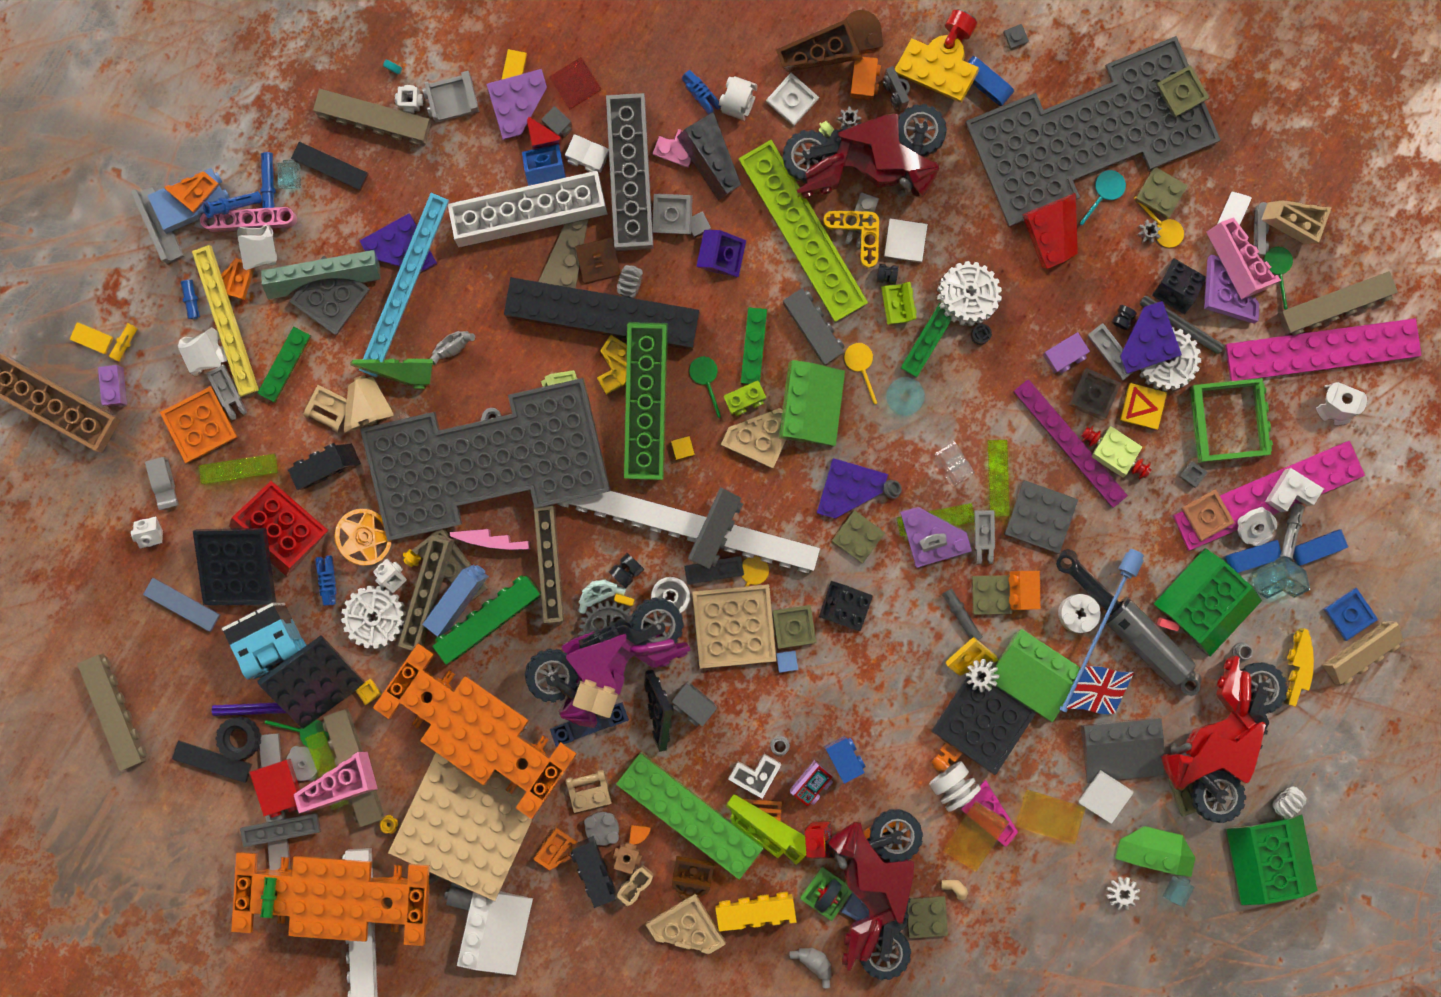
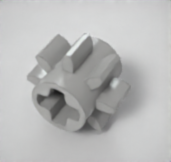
M850 106L847 111L841 110L840 113L843 117H838L837 121L842 122L841 129L842 126H846V128L856 126V122L861 121V117H857L858 109L853 111ZM846 116L848 118L853 117V120L847 122Z
M1147 219L1144 223L1145 226L1141 224L1138 226L1141 231L1137 236L1142 237V243L1149 240V243L1152 244L1154 242L1153 238L1159 239L1161 237L1157 234L1162 229L1157 227V221L1149 223ZM1148 228L1151 229V235L1147 234Z

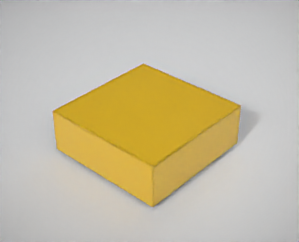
M612 370L597 377L606 395L622 387Z
M690 436L671 441L676 460L695 455Z
M616 594L614 601L633 606L635 599Z
M372 678L355 690L365 705L382 694Z

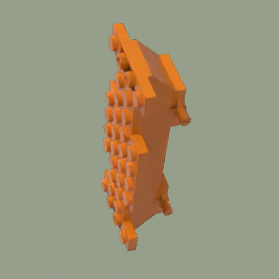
M417 643L373 708L388 719H391L400 704L418 715L412 723L413 726L419 728L424 720L431 724L420 740L422 743L483 786L486 785L494 771L497 770L511 780L505 789L508 793L512 794L517 786L527 791L516 806V809L530 819H533L577 753L560 742L550 757L543 750L549 741L544 735H542L537 744H532L519 736L530 720L466 676L462 679L456 690H454L449 684L456 675L452 671L448 670L443 679L437 678L425 671V668L435 654ZM430 692L432 694V701L426 703L424 696ZM523 758L528 762V766L524 770L520 769L518 765L519 761Z
M236 853L231 932H253L254 914H261L262 899L260 898L264 890V877L277 878L276 892L278 894L277 900H274L273 915H278L277 924H285V917L290 916L288 936L366 942L368 922L391 924L390 932H399V924L405 925L404 945H425L430 865L409 864L408 879L402 877L403 865L398 864L394 865V876L389 878H371L372 861L294 856L292 870L289 869L290 857H281L280 869L257 870L258 853ZM386 897L392 900V907L386 905Z

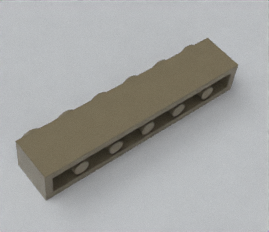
M320 88L313 109L320 119L328 121L331 118L336 120V123L345 126L349 123L354 125V128L363 131L367 128L373 130L374 134L381 136L384 133L389 134L392 139L399 141L402 138L407 139L409 143L420 146V143L426 145L432 125L430 119Z
M1388 271L1278 313V317L1285 334L1292 333L1294 336L1303 333V328L1310 326V329L1321 326V322L1324 320H1328L1329 323L1340 319V314L1345 313L1346 316L1357 312L1356 308L1363 306L1364 309L1375 306V301L1381 300L1383 303L1393 299L1392 295L1398 293L1392 275Z
M555 506L534 507L544 623L565 621Z
M438 534L430 536L398 644L399 647L413 651L417 643L424 646L428 629L422 624L436 606L454 545V539Z
M100 654L77 663L119 770H126L147 761L145 758L147 756L146 750L139 743V733L136 728H133L131 723L132 715L125 708V698L117 688L118 680L111 673V663L108 657Z
M349 708L323 717V728L330 736L328 740L329 746L336 754V766L351 758L355 753L363 752ZM376 790L348 799L350 806L353 805L355 811L353 813L356 824L359 823L360 827L384 819L385 815Z

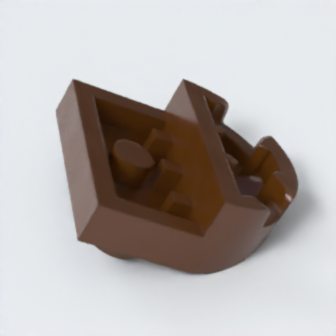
M855 10L847 16L846 19L851 24L860 50L883 47L881 25L874 14L867 10Z
M676 856L672 879L673 889L675 888L683 899H687L694 894L698 898L705 894L707 895L711 887L714 862Z

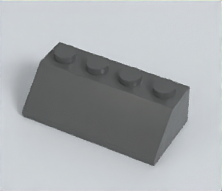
M720 487L688 557L689 560L708 569L711 566H716L720 557L716 554L719 548H724L727 538H725L727 530L731 532L735 521L732 519L735 513H740L744 504L740 502L741 497Z

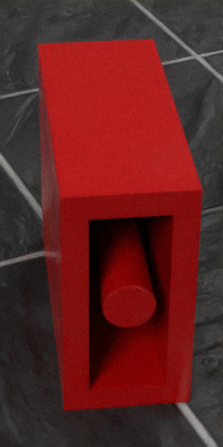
M291 759L250 772L263 816L270 815V818L281 815L282 810L288 809L289 812L297 810L294 794L300 791V787Z

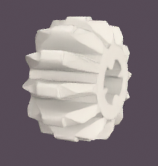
M982 659L980 663L977 660L974 661V666H968L971 672L966 673V677H971V679L967 683H974L973 690H976L979 686L980 692H984L985 688L988 691L992 690L991 685H997L994 679L999 678L998 674H994L998 668L991 669L990 667L993 662L990 661L986 665L985 659ZM980 671H982V673H986L985 678H979V675L981 674Z
M1292 786L1286 788L1285 791L1277 796L1273 802V808L1282 818L1289 819L1303 809L1307 798L1301 790Z
M1118 877V883L1112 880L1111 884L1114 887H1107V890L1112 893L1106 895L1108 899H1112L1110 904L1112 906L1116 905L1118 910L1122 906L1125 910H1129L1128 904L1135 907L1136 905L1133 900L1140 899L1135 895L1140 892V889L1135 888L1136 882L1130 883V878L1128 877L1124 879V882L1121 877ZM1121 890L1127 891L1125 892L1127 894L1125 897H1119Z

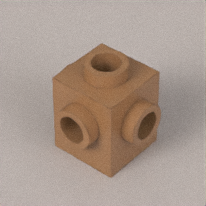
M626 842L625 845L621 844L620 849H615L613 859L616 860L614 869L632 874L634 867H639L642 856L638 855L640 850L636 849V845ZM629 855L631 859L627 860L624 856Z

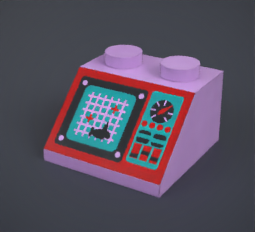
M814 760L790 788V793L805 805L809 806L810 803L814 805L820 798V795H818L822 789L827 790L832 784L831 778L833 776Z

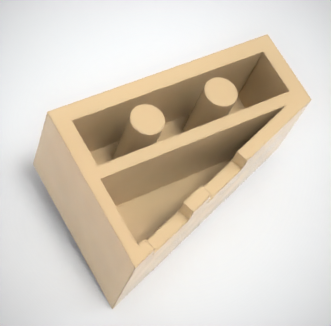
M1289 201L1268 202L1262 221L1303 244L1319 243L1331 207H1319L1317 205H1305Z

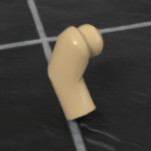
M941 880L942 890H953L959 900L967 898L968 890L959 880Z

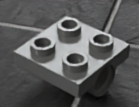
M891 66L886 69L882 83L885 90L890 91L892 96L890 100L893 107L898 108L899 112H901L908 106L909 98L907 95L910 85L906 80L899 79L894 67Z

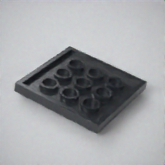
M267 528L195 529L193 531L203 605H269L276 603Z
M320 635L257 682L304 729L354 693L355 690L364 684V679Z
M981 672L979 678H985L986 675ZM966 677L931 729V732L993 775H996L1036 712L997 686L991 685L992 690L990 691L985 688L984 692H980L979 686L976 690H973L974 683H967L971 677Z

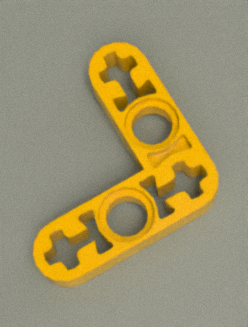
M862 211L827 212L823 222L828 229L861 230V264L865 268H873L878 262L879 217L877 214ZM831 215L834 216V219H840V215H844L842 220L843 226H840V221H835L834 225H830V221H827V219ZM854 216L857 222L855 225L850 226L846 223V218ZM859 216H863L862 220H868V217L871 216L872 220L876 222L872 226H868V222H862V226H859ZM867 235H872L875 238L873 245L865 243L864 238ZM864 248H875V251H871V258L875 259L871 264L864 260L868 255V250L864 251Z

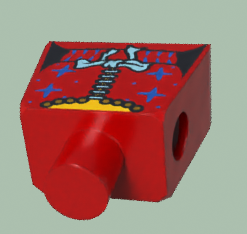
M831 821L812 822L805 829L807 858H834L833 848L828 843L832 839Z

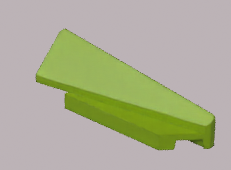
M734 794L726 807L732 812L730 817L732 824L776 858H779L784 853L797 865L806 856L805 835L778 821Z

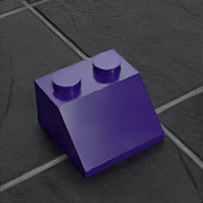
M704 230L696 267L709 272L739 277L746 240L721 230Z

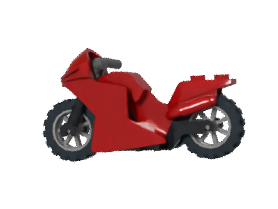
M1230 656V659L1228 658L1224 664L1225 672L1217 682L1218 690L1216 694L1230 713L1228 718L1214 724L1193 729L1185 744L1180 747L1176 743L1170 745L1172 755L1166 754L1161 756L1165 772L1175 789L1182 791L1191 782H1196L1192 787V805L1196 808V812L1207 821L1215 823L1230 822L1235 817H1238L1241 814L1240 811L1245 807V788L1240 782L1249 783L1255 771L1259 752L1263 746L1261 745L1263 736L1268 733L1266 729L1269 725V720L1266 714L1280 708L1283 705L1282 702L1286 700L1287 696L1285 694L1288 692V686L1285 684L1287 682L1286 678L1272 664L1265 662L1252 663L1239 670V657ZM1257 674L1258 683L1251 680L1252 676ZM1261 674L1268 677L1265 682H1262ZM1270 681L1272 682L1273 689L1268 688ZM1268 692H1273L1270 699H1268ZM1220 782L1227 785L1223 790L1220 789ZM1229 789L1231 790L1232 797H1227L1229 795V793L1227 792ZM1226 800H1231V803L1227 808L1225 805ZM1210 801L1214 803L1212 809L1208 806L1206 802ZM1218 803L1221 804L1224 809L1223 811H1216Z

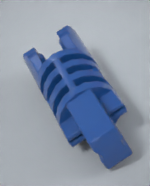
M691 70L683 74L682 80L686 84V88L708 115L713 112L712 106L715 109L721 108L719 100L699 77Z
M331 555L326 556L325 564L322 557H316L320 596H322L323 605L336 604L335 594H337V589L335 587L333 557Z

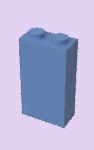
M212 168L204 171L217 183H222L218 172L214 173ZM219 185L206 201L213 202L221 197L226 199L230 197L226 189L222 190ZM164 188L147 195L166 234L199 220L202 214H204L203 204L193 213Z
M472 565L463 569L422 625L437 637L449 631L489 577L485 574V570L478 565Z

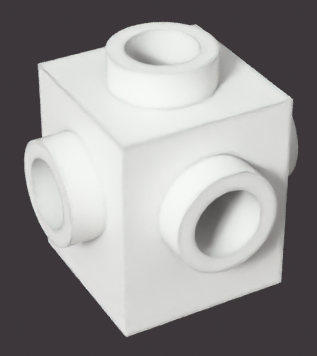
M413 85L398 87V93L395 94V105L399 107L400 111L414 114V111H420V106H423V94H420L418 88Z
M152 517L134 522L131 536L133 541L137 542L139 548L150 547L162 543L163 530L157 517Z
M388 559L378 565L373 571L377 577L375 581L382 588L386 587L392 593L407 580L401 573L403 570L397 562H390Z

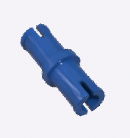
M183 280L180 282L184 295L182 300L186 305L188 319L200 318L197 305L198 296L195 295L193 280Z

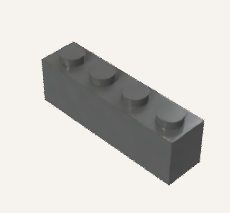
M801 288L784 299L783 304L822 364L826 366L844 354L843 349L845 346L839 338L836 339L832 334L834 329L830 323H825L822 319L824 314L818 306L815 308L811 302L814 299L809 291H804Z

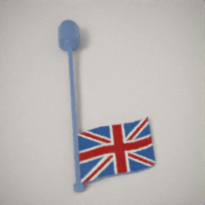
M1130 549L1129 552L1125 553L1118 568L1121 571L1120 575L1123 576L1122 581L1063 707L1060 706L1059 708L1062 712L1066 713L1068 709H1085L1100 714H1115L1134 674L1133 671L1119 672L1101 666H1086L1126 579L1136 577L1143 564L1144 555L1134 549Z

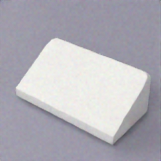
M1231 192L1217 224L1234 217L1240 225L1252 197Z

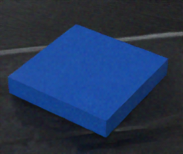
M1357 588L1352 589L1324 608V611L1344 641L1349 640L1378 620Z

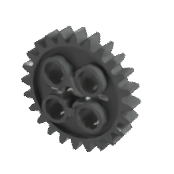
M606 601L605 607L600 602L599 609L593 605L592 613L586 611L588 618H581L585 624L579 625L583 632L578 633V635L583 636L594 632L597 629L594 624L596 618L604 620L603 628L608 627L607 615H610V622H613L615 617H621L623 620L630 622L632 620V615H629L631 609L629 608L625 611L623 610L625 604L617 607V602L610 606L609 601Z

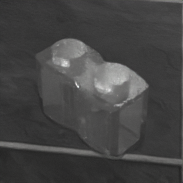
M955 441L934 454L936 458L933 460L939 469L943 468L946 472L944 477L949 485L957 486L975 474Z

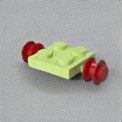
M1093 426L1091 428L1086 427L1081 434V437H1083L1082 442L1085 440L1089 441V447L1095 444L1098 445L1091 457L1124 478L1131 467V474H1139V480L1142 477L1146 478L1152 469L1149 468L1150 463L1147 465L1143 464V458L1135 460L1142 446L1112 426L1107 429L1102 438H1100L1101 431H1093Z

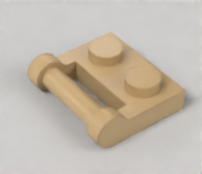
M317 385L303 416L311 417L331 427L333 431L338 433L345 419L347 399ZM315 405L337 415L336 421L314 411Z
M604 770L576 779H566L574 813L612 804ZM596 781L601 783V786L575 792V786Z

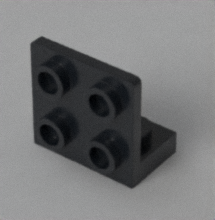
M1173 258L1152 296L1185 315L1195 302L1206 276Z
M831 581L819 617L861 631L873 595Z

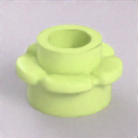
M828 121L819 123L821 126L819 131L825 138L830 137L834 128Z

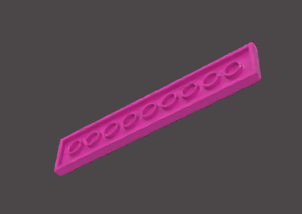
M1416 318L1225 344L1230 381L1259 379L1422 356Z
M1350 440L1219 495L1235 523L1201 542L1183 511L1172 515L1187 550H1192L1238 530V519L1251 510L1263 507L1272 515L1279 513L1280 511L1265 501L1285 469L1292 468L1324 488L1321 494L1365 476ZM1294 499L1290 507H1293L1294 504H1300L1302 502L1298 501L1297 499Z

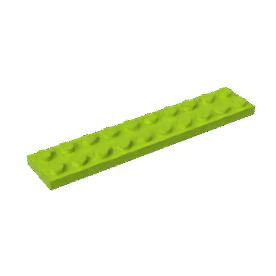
M769 140L738 159L833 321L837 322L868 304L808 200L802 199V197L798 198L797 189L800 187L794 177L788 174L784 167L783 158L773 141Z

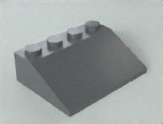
M1154 717L1081 725L1087 783H1092L1100 770L1115 780L1164 775V766L1161 758L1164 755L1162 718Z

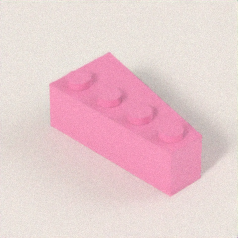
M1234 217L1220 222L1207 231L1210 241L1241 299L1267 290L1281 281L1278 275L1274 276L1269 270L1271 266L1268 262H1263L1257 254L1259 250L1256 246L1251 245L1247 241L1249 237Z
M368 752L355 753L351 758L343 761L336 768L328 771L321 778L295 793L294 797L298 812H312L377 790Z

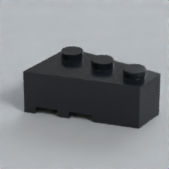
M332 443L325 446V450L321 453L316 451L308 455L309 459L305 461L301 459L294 462V466L289 468L288 472L296 489H307L327 480L328 477L336 473L345 472L344 469L350 466L360 465L361 462L352 443L342 445Z
M594 836L572 844L570 855L573 862L578 864L579 869L577 871L581 880H584L586 885L585 891L591 899L593 907L596 908L616 900V888Z

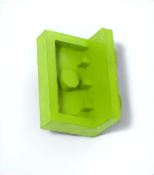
M910 282L881 287L888 325L908 323L916 320L917 310L914 306L913 289Z
M755 381L724 395V399L730 414L739 416L747 412L746 408L762 406L766 396L759 381Z

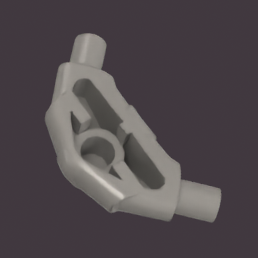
M457 331L447 335L437 344L432 352L430 359H433V365H436L439 359L449 358L460 353L468 341L475 340V335L468 331Z
M812 947L799 948V951H790V959H800V962L806 965L811 972L815 973L819 979H822L823 988H830V978H832L831 963L822 951Z

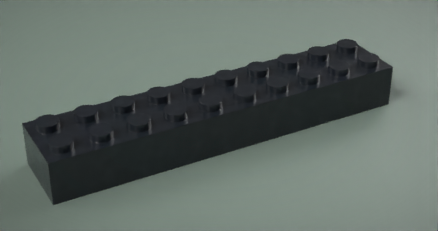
M510 277L504 316L510 319L608 336L612 335L627 339V324L629 322L668 323L667 346L689 350L694 348L700 314L698 309Z

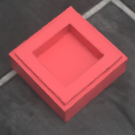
M1161 617L1158 618L1156 623L1161 627L1178 631L1180 627L1175 621Z

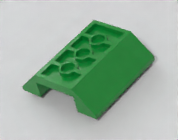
M1204 548L1153 605L1166 617L1174 620L1196 641L1195 644L1211 657L1261 603L1262 599L1254 588L1217 555Z
M1302 814L1294 815L1289 819L1283 818V820L1253 826L1240 825L1226 828L1241 905L1271 904L1306 897L1318 891Z

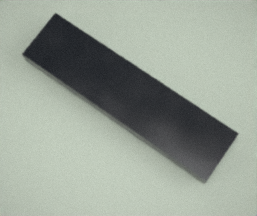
M298 142L291 157L292 160L360 191L368 177V172L302 142Z
M180 740L177 742L172 757L173 760L244 783L247 782L252 767L251 763L242 760H230V758L224 757L221 753Z

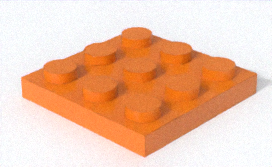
M212 386L160 412L186 464L238 438Z

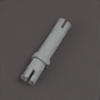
M1294 504L1290 518L1286 523L1288 527L1280 558L1285 561L1293 560L1298 532L1302 528L1303 523L1301 520L1305 507L1301 504Z

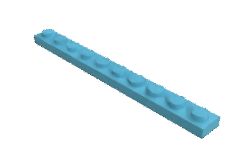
M430 193L363 359H378L380 362H384L448 206V199ZM359 369V371H362L374 377H378V375Z

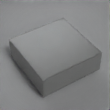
M703 211L692 216L691 232L694 238L703 234L704 230H711Z

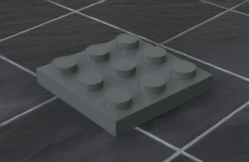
M343 278L320 279L300 286L289 302L337 336L370 289L355 280Z
M1023 480L1004 535L1060 554L1078 499Z

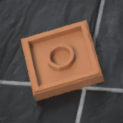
M1216 489L1181 508L1200 542L1235 523Z

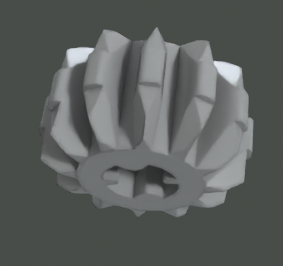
M626 265L622 269L617 285L619 295L628 298L636 297L642 280L643 272L641 269L632 265Z

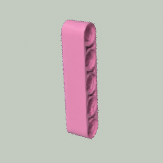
M288 207L230 210L226 215H214L215 222L212 226L207 225V221L210 218H207L205 213L200 217L201 225L210 232L238 231V227L261 228L264 225H269L272 229L293 227L297 222V215ZM290 213V220L283 221V216ZM268 214H271V221L265 223L264 217ZM253 216L252 222L245 224L246 217ZM233 217V223L226 225L227 218Z

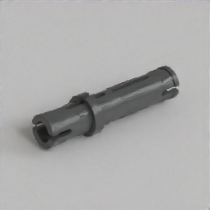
M952 588L944 592L942 596L950 606L951 613L955 614L969 638L972 639L974 637L980 640L983 636L963 607L964 603L960 602Z

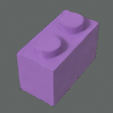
M1077 332L1042 355L1054 374L1058 371L1062 374L1071 368L1069 364L1074 361L1078 364L1087 358L1086 354L1090 351Z
M118 365L98 367L101 404L106 407L127 405L124 368Z

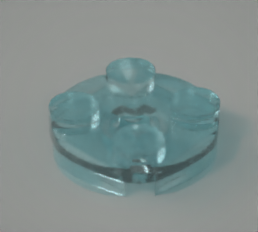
M909 377L898 378L892 382L886 393L888 406L896 414L902 416H909L917 412L925 399L924 389L920 382ZM904 391H907V393L911 395V398H908L907 402H904V399L900 398V395H902Z

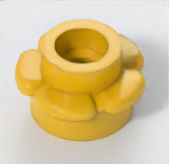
M411 549L407 553H403V561L408 566L419 565L421 560L419 555H416Z
M386 815L379 822L381 831L385 834H393L397 830L398 820L393 818L392 815Z

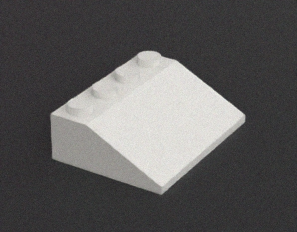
M500 891L494 902L473 892L457 966L479 971L516 975L533 898Z

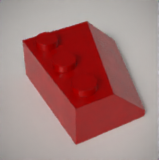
M1076 193L1022 214L1042 268L1048 269L1078 254Z

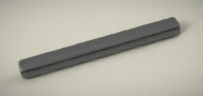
M1144 296L1140 301V305L1143 307L1157 303L1148 296ZM1165 308L1171 325L1183 330L1185 334L1189 333L1191 338L1213 352L1221 353L1224 348L1222 343Z

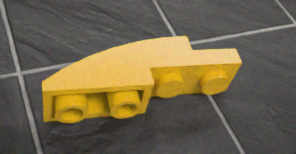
M1299 628L1295 632L1293 642L1295 643L1287 656V660H1289L1288 665L1294 666L1295 669L1290 672V684L1288 692L1285 694L1287 696L1283 704L1294 707L1297 705L1301 689L1309 691L1313 676V646L1309 631L1305 628Z

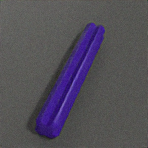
M277 703L212 706L213 716L286 713Z

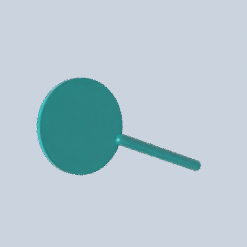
M1107 170L1097 177L1095 188L1100 197L1080 222L1081 226L1103 198L1115 200L1123 195L1126 183L1120 173Z

